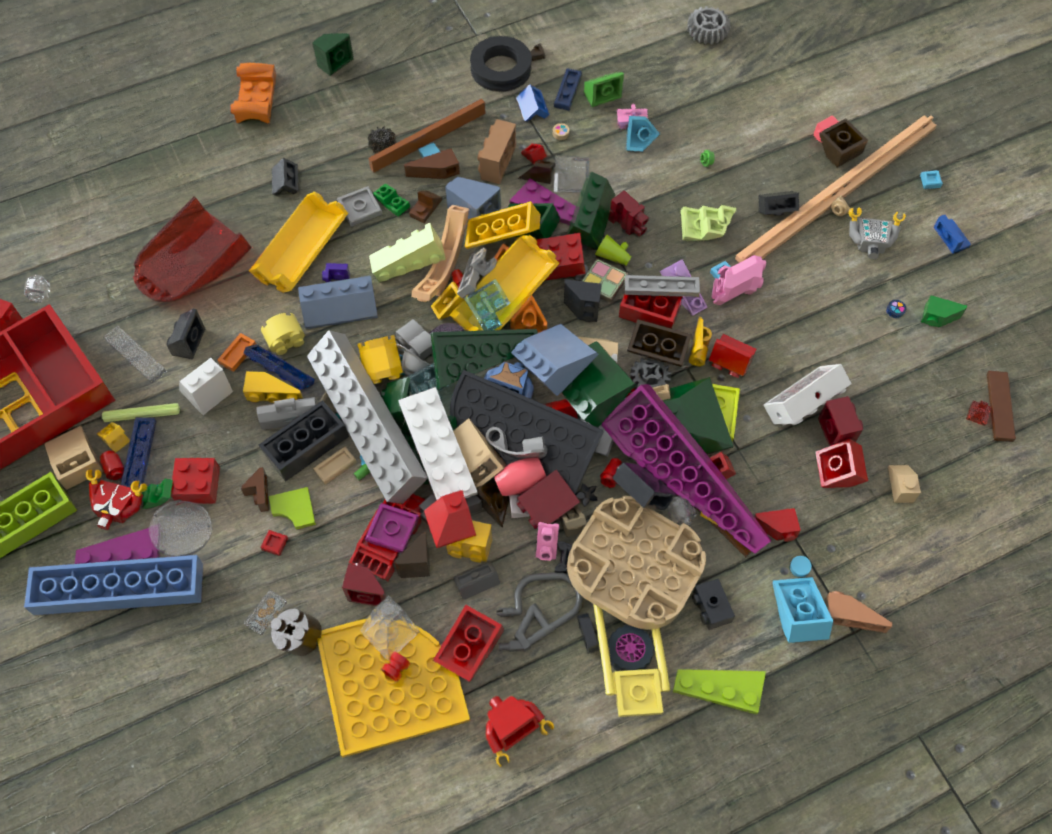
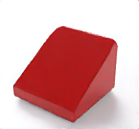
M534 143L521 152L533 164L547 156L544 147Z

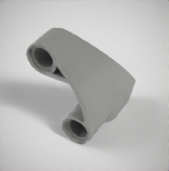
M492 427L486 432V440L509 456L519 459L532 457L542 459L547 454V447L543 436L523 440L524 452L508 451L506 435L500 428ZM495 432H499V440L492 441V435Z

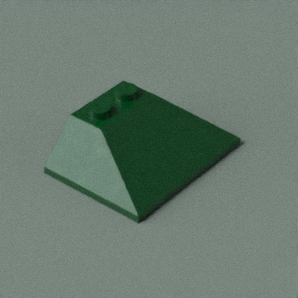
M710 377L669 388L670 399H665L663 402L707 455L734 447Z

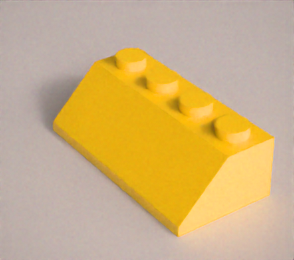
M532 202L468 219L465 248L470 249L540 229V213Z

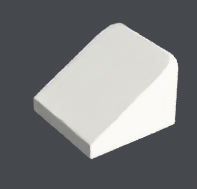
M519 495L509 496L511 518L529 517L530 515L527 511L523 513L517 506Z

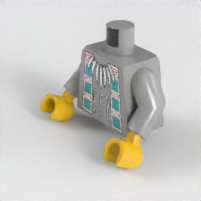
M860 207L857 208V215L853 213L854 209L851 208L849 210V216L852 218L849 236L858 246L860 252H868V258L877 259L879 254L884 253L885 249L890 248L897 240L901 228L899 226L900 222L906 218L905 213L902 219L899 220L897 219L898 212H896L893 216L895 223L892 224V221L867 218H858L857 220V217L862 214V209Z

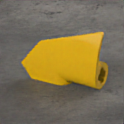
M700 316L689 356V363L694 366L705 365L708 346L712 337L711 330L703 326V319Z

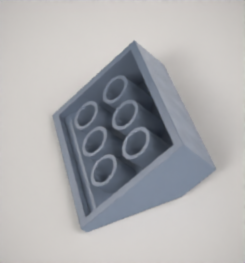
M562 324L524 339L511 352L556 396L598 356L596 351Z

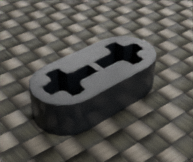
M589 614L578 615L577 620L587 653L599 651Z

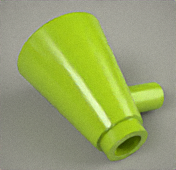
M608 234L595 253L599 257L622 265H627L632 257L626 252L628 243L623 242L619 245Z

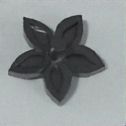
M582 483V491L577 492L575 496L581 499L584 507L589 504L590 500L598 501L597 497L592 494L597 486L588 488L587 485Z

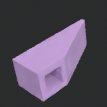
M683 260L660 271L662 276L691 277ZM699 294V297L683 296L682 304L692 316L707 308L701 294Z

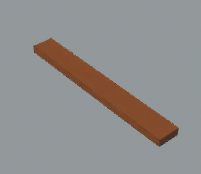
M480 99L369 157L370 169L375 173L486 114L484 100Z

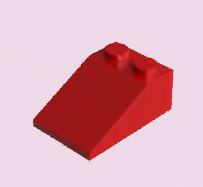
M465 605L433 661L470 682L496 646L504 632V628L500 623Z

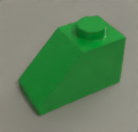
M930 295L925 304L921 323L942 327L960 319L967 309V305Z

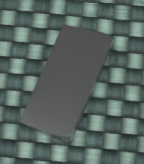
M491 562L453 577L463 600L500 584L498 574Z

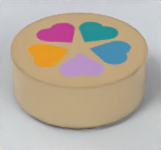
M563 123L556 124L553 127L554 138L557 140L567 139L569 127Z

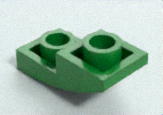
M384 184L373 193L374 197L383 206L398 217L411 207L409 201L400 197L396 189L387 184Z
M165 478L160 484H150L147 490L142 492V509L157 507L168 501L171 496L173 480Z

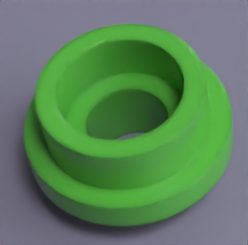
M704 150L700 156L701 163L704 167L713 165L715 160L714 152Z

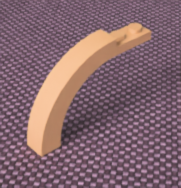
M456 205L448 208L441 240L446 259L432 265L426 277L412 290L411 297L417 298L421 302H427L434 296H440L446 288L461 250L469 208Z

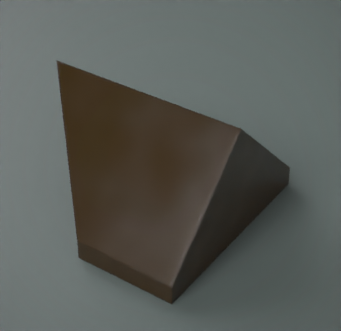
M538 160L532 168L517 179H531L535 182L551 184L556 162Z
M496 482L477 487L476 496L482 500V508L503 528L509 496H502Z

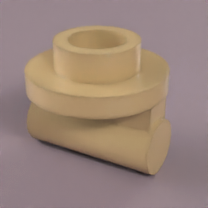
M842 195L837 197L831 205L833 213L837 216H844L850 210Z

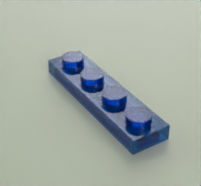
M255 344L245 347L243 354L250 357V360L262 364L265 369L273 371L281 379L293 383L296 388L305 389L313 386L314 378L261 346Z
M135 417L121 481L122 486L131 488L132 482L140 481V489V485L144 484L157 422L155 418Z

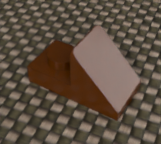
M418 191V201L409 212L411 218L425 223L443 199L430 191Z
M260 467L242 485L241 491L244 496L253 495L255 506L258 505L260 511L265 512L269 511L268 481L264 467Z

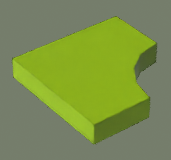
M308 487L269 496L273 517L282 516L288 518L293 522L296 530L316 525Z

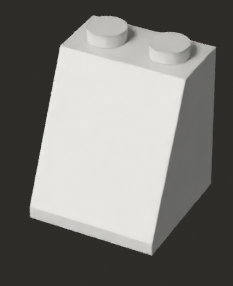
M212 358L200 365L179 383V391L202 415L233 393L223 369Z

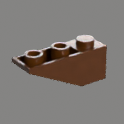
M452 148L404 164L406 177L446 179L460 174L459 162Z

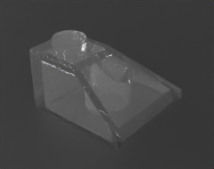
M555 155L554 192L581 193L583 183L589 176L590 158Z
M390 596L373 609L360 629V632L387 661L390 660L393 651L398 653L420 632L405 611Z

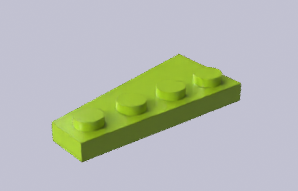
M678 669L673 692L758 714L766 671Z

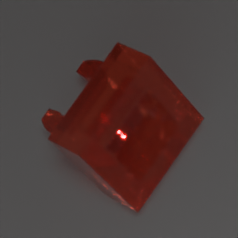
M973 400L966 419L985 426L992 407L988 406L989 403Z

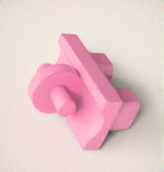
M635 104L631 105V109H617V121L620 129L628 128L629 116L647 117V109H636Z
M539 522L536 558L546 561L556 559L559 524Z

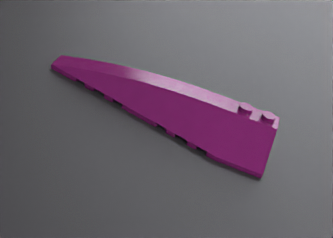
M649 384L640 385L601 424L624 454L633 458L642 468H646L655 478L663 481L667 487L719 524V527L732 534L736 540L754 554L771 542L768 535L722 473Z

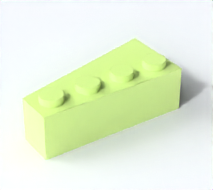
M431 223L425 225V229L420 232L418 230L412 232L411 237L405 240L401 238L396 241L397 243L394 246H386L369 256L372 273L379 282L387 281L390 278L404 275L410 271L418 270L446 259L442 241Z

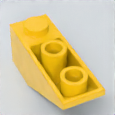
M246 371L243 393L246 399L251 402L269 401L274 403V401L291 398L295 400L303 399L300 390L266 372Z

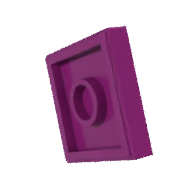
M381 503L365 540L366 542L403 553L419 520V515Z

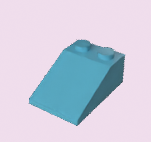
M813 577L774 580L772 584L782 629L788 643L830 639L833 620Z

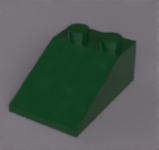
M524 203L509 204L508 208ZM533 203L540 213V229L522 235H531L536 240L550 238L561 218L553 203Z

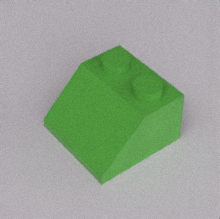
M615 72L585 82L584 94L591 107L622 98L623 72Z

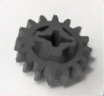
M642 357L640 363L635 361L634 367H631L630 378L637 385V388L643 384H649L652 388L666 384L669 385L671 380L669 365L664 366L662 361L658 362V360H651V358L645 360Z

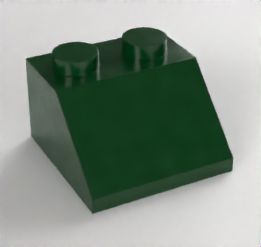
M348 33L323 34L312 42L317 66L329 76L354 59Z
M407 377L387 383L386 390H382L381 397L399 429H402L405 418L398 400L410 396V378Z

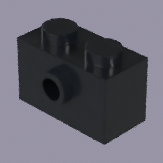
M786 191L758 195L759 212L762 214L778 216L784 215V212L799 211V193Z
M719 578L695 586L692 599L694 604L699 606L701 621L704 625H707L708 630L732 623L735 615Z

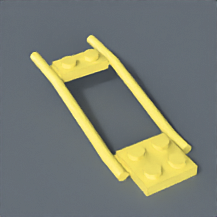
M593 604L606 695L616 694L618 716L662 714L661 692H669L670 686L660 628L651 629L658 669L612 672L603 611L600 607Z

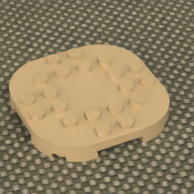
M623 496L618 499H613L612 497L602 502L595 509L592 517L574 542L567 560V571L576 591L591 603L633 627L657 629L670 624L683 609L704 570L706 554L700 545L701 540L699 536L685 523H682L680 526L652 509L643 508L631 496Z

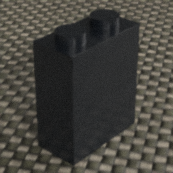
M623 462L616 469V473L612 478L643 508L666 510L676 495L646 468H642L637 464Z

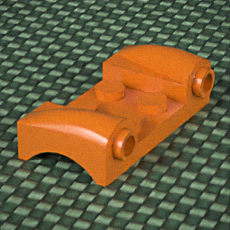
M240 63L239 67L236 68L237 76L241 80L238 101L235 100L234 104H231V113L234 114L237 123H241L246 119H258L265 123H270L276 80L275 67L273 64Z

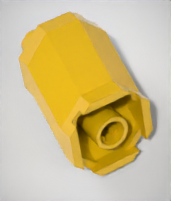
M391 335L389 340L388 336L366 341L364 342L365 346L362 343L357 344L361 363L373 384L380 383L382 378L386 377L389 380L400 378V373H403L395 335Z

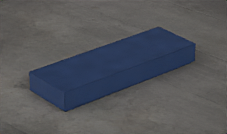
M566 68L554 102V108L570 111L582 77V71Z

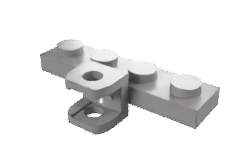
M483 245L470 254L457 292L461 298L467 294L471 295L476 290V283L480 278L479 274L484 277L496 266V258H492L488 262L485 261L487 248Z

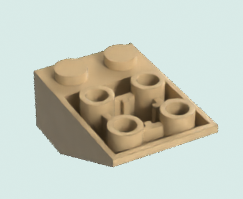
M467 419L453 431L476 488L485 484L504 469L506 465L504 460L470 419Z
M82 426L44 443L54 473L66 490L87 480L85 475L87 470L92 469L93 476H95V470L103 472Z

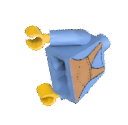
M504 362L499 367L486 372L484 379L532 399L534 387L531 378L527 377L528 370L524 369L522 363L516 362L512 365Z

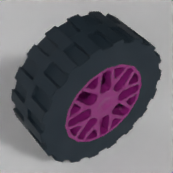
M628 625L617 628L608 640L611 665L616 671L645 670L654 654L652 638L640 628Z

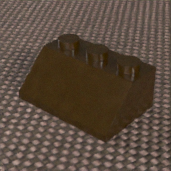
M637 319L627 352L682 367L692 334Z

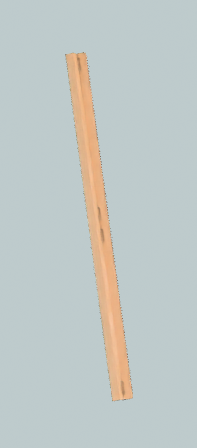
M926 116L921 117L800 207L799 211L793 212L738 253L735 259L740 263L754 255L762 259L829 210L837 197L842 195L845 198L934 131L937 125L932 122L933 116L928 118Z

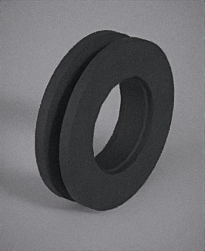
M493 36L480 41L471 52L472 77L481 87L491 91L505 92L519 88L529 79L531 74L530 50L523 42L513 37ZM496 56H506L512 58L517 63L516 66L507 71L491 70L485 65L489 59Z

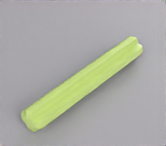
M178 403L109 410L102 412V419L104 422L177 415L180 413V407Z

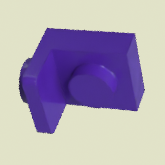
M326 263V268L322 271V281L328 283L332 279L339 281L350 279L348 264Z

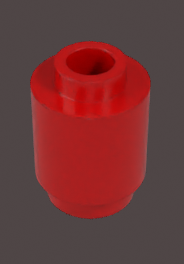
M112 450L100 455L99 463L106 478L109 480L122 478L126 469L119 455Z

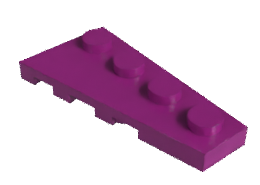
M531 179L509 200V204L528 202L553 203L561 218L559 222L570 225L576 208L575 205Z
M156 525L76 550L75 564L159 558L161 527Z

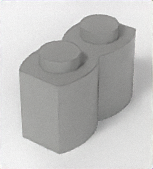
M412 319L396 331V342L410 350L421 360H424L433 353L431 335L415 320Z

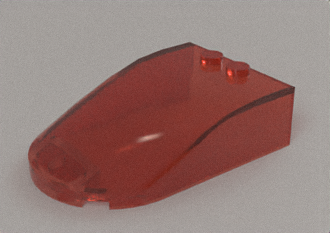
M193 197L139 252L134 262L135 271L133 279L137 288L149 299L157 302L176 301L222 276L252 247L240 232L236 235L207 212L196 197Z

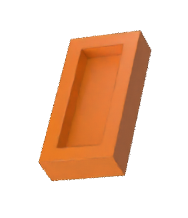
M240 333L218 358V362L234 372L257 344L251 338Z

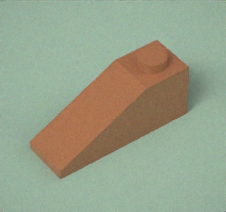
M829 592L825 598V605L835 625L887 633L892 627V622L852 596L844 595L843 592Z

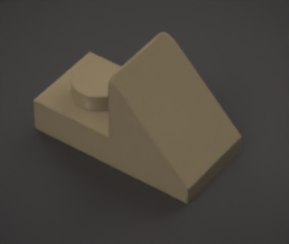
M577 505L559 517L567 537L581 533L584 525L587 524L585 516Z

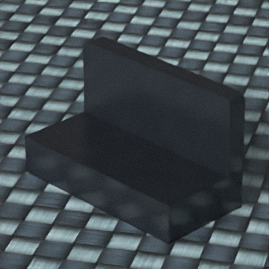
M282 158L272 168V194L275 196L282 190H286L294 195L299 191L298 164L286 158Z

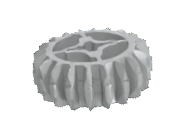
M706 6L704 9L700 7L699 10H694L687 23L690 36L694 40H698L699 43L704 42L705 44L710 43L712 45L715 42L718 44L719 41H723L730 31L728 14H724V11H719V8L714 9L713 6L711 8Z

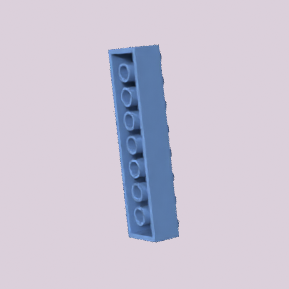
M197 555L29 567L24 608L33 615L201 603L203 563Z

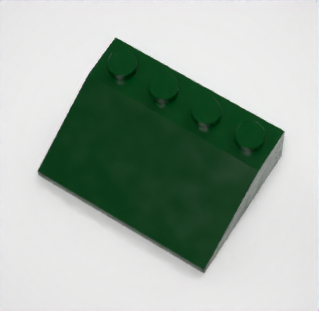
M595 341L588 346L596 351L598 356L561 393L584 421L598 428L633 390L636 384L601 344Z

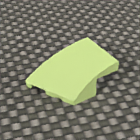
M723 205L719 209L702 206L700 210L683 207L681 209L683 240L703 241L722 237L736 208Z

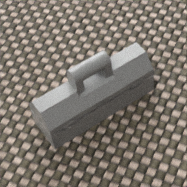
M315 397L299 400L291 398L274 401V404L257 406L260 426L262 430L286 426L314 407L317 401Z

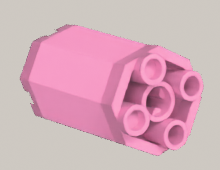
M754 255L733 267L723 266L719 269L717 274H720V278H715L713 284L712 299H715L713 303L722 305L743 293L751 295L757 288H761L763 285L762 272L766 267V261Z

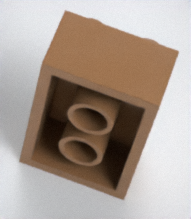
M496 119L494 126L491 125L489 137L484 140L483 150L479 151L478 161H480L478 172H480L481 180L500 184L516 148V124Z

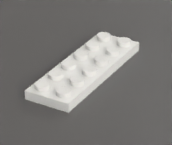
M436 387L398 400L436 500L444 495L460 490L463 491L465 499L477 495L476 487Z

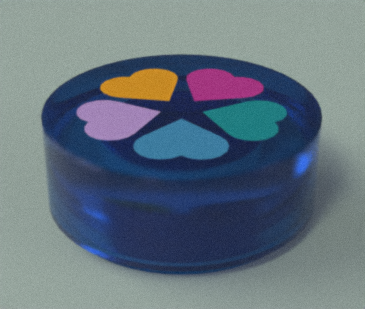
M892 300L888 304L886 311L893 318H901L906 312V305L900 300Z

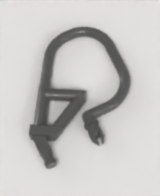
M555 572L536 573L526 576L518 583L515 589V608H499L497 612L503 613H497V615L500 617L521 615L522 591L530 582L564 580L572 585L568 574ZM575 589L576 604L574 608L552 623L548 622L536 603L532 604L515 634L516 641L499 643V651L526 652L531 649V645L555 631L580 612L583 605V596ZM535 616L542 629L525 638L524 634Z

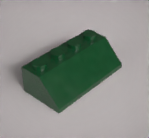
M591 171L583 183L567 235L580 233L581 243L595 250L601 244L609 219L611 201L616 196L607 178Z

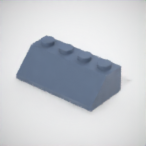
M371 276L298 287L305 329L378 318Z

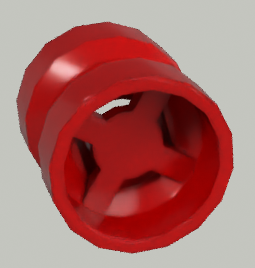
M393 651L389 663L384 664L381 671L392 680L398 682L402 677L401 672L407 670L411 663L404 656Z

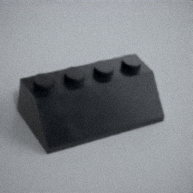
M322 400L261 442L259 447L274 469L286 482L347 439L349 435L344 423Z

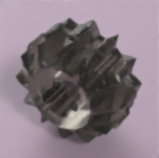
M385 126L383 128L377 127L376 130L371 129V134H368V146L372 149L373 153H379L396 144V135L392 132L391 128L386 129Z

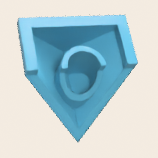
M629 116L626 150L644 151L660 135L647 117Z

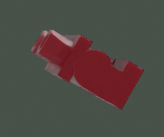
M623 190L611 201L609 221L613 224L615 222L620 223L621 228L626 230L628 235L634 232L640 237L647 230V227L644 225L649 221V217L644 213L645 207L642 204L639 205L633 197Z

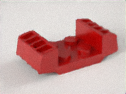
M386 499L383 501V504L419 515V520L413 534L417 532L421 524L420 512L399 503L387 502ZM376 510L357 543L349 564H364L369 567L374 576L388 582L395 572L394 561L400 553L366 542L365 537L377 513Z

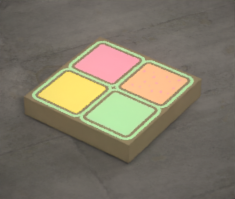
M596 259L582 281L602 284L600 298L611 303L625 282V275H628V273Z

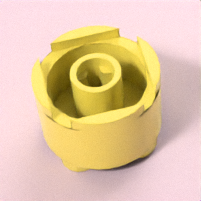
M286 313L275 315L266 321L267 325L265 328L261 327V332L270 350L276 352L277 355L285 354L288 348L293 346L300 347L304 344L305 334L293 313H290L291 315L288 316Z

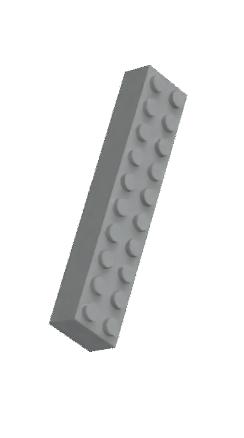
M329 330L307 357L387 502L404 503L428 477L346 335Z

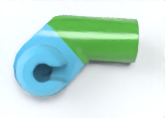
M361 455V468L353 473L359 481L370 473Z

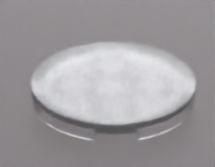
M181 500L172 501L161 506L154 513L149 526V535L154 547L170 557L190 556L199 552L208 543L212 533L211 518L206 509L198 503L195 504Z

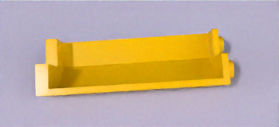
M316 192L306 195L249 272L261 283L267 286L270 283L277 286V290L282 293L292 291L348 215V212L337 201L327 204L323 197Z
M521 235L497 261L495 268L478 282L476 290L471 295H467L449 316L465 331L501 330L559 265V262L555 259L556 255L551 250L540 249L536 245V239L531 235Z

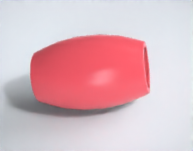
M532 457L523 458L508 464L494 478L502 496H512L529 490L544 479L546 473L540 459Z

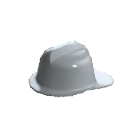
M400 344L396 345L404 352L401 365L407 376L421 381L430 368L435 369L433 365L421 360Z

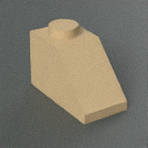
M889 465L888 472L894 503L915 502L921 494L918 475L909 465Z

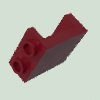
M557 470L517 498L519 500L517 506L523 513L527 511L531 517L528 521L535 530L538 528L539 522L551 524L580 503Z

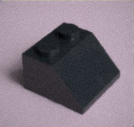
M565 279L564 304L579 320L597 322L602 284Z
M194 308L181 314L178 321L174 324L173 333L167 340V347L173 356L192 360L206 330L197 309Z

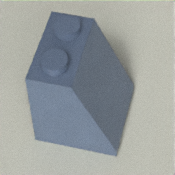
M456 177L445 187L447 209L452 205L469 208L468 219L501 210V188L498 186Z

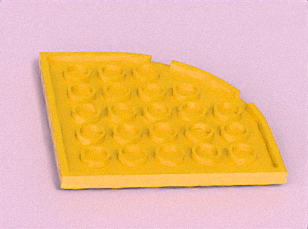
M367 618L322 630L321 638H318V646L342 758L470 721L459 676L433 661L441 645L425 630L402 620ZM393 651L401 654L411 663L407 670L401 672L402 677L398 682L392 680L381 671L382 666L389 663Z

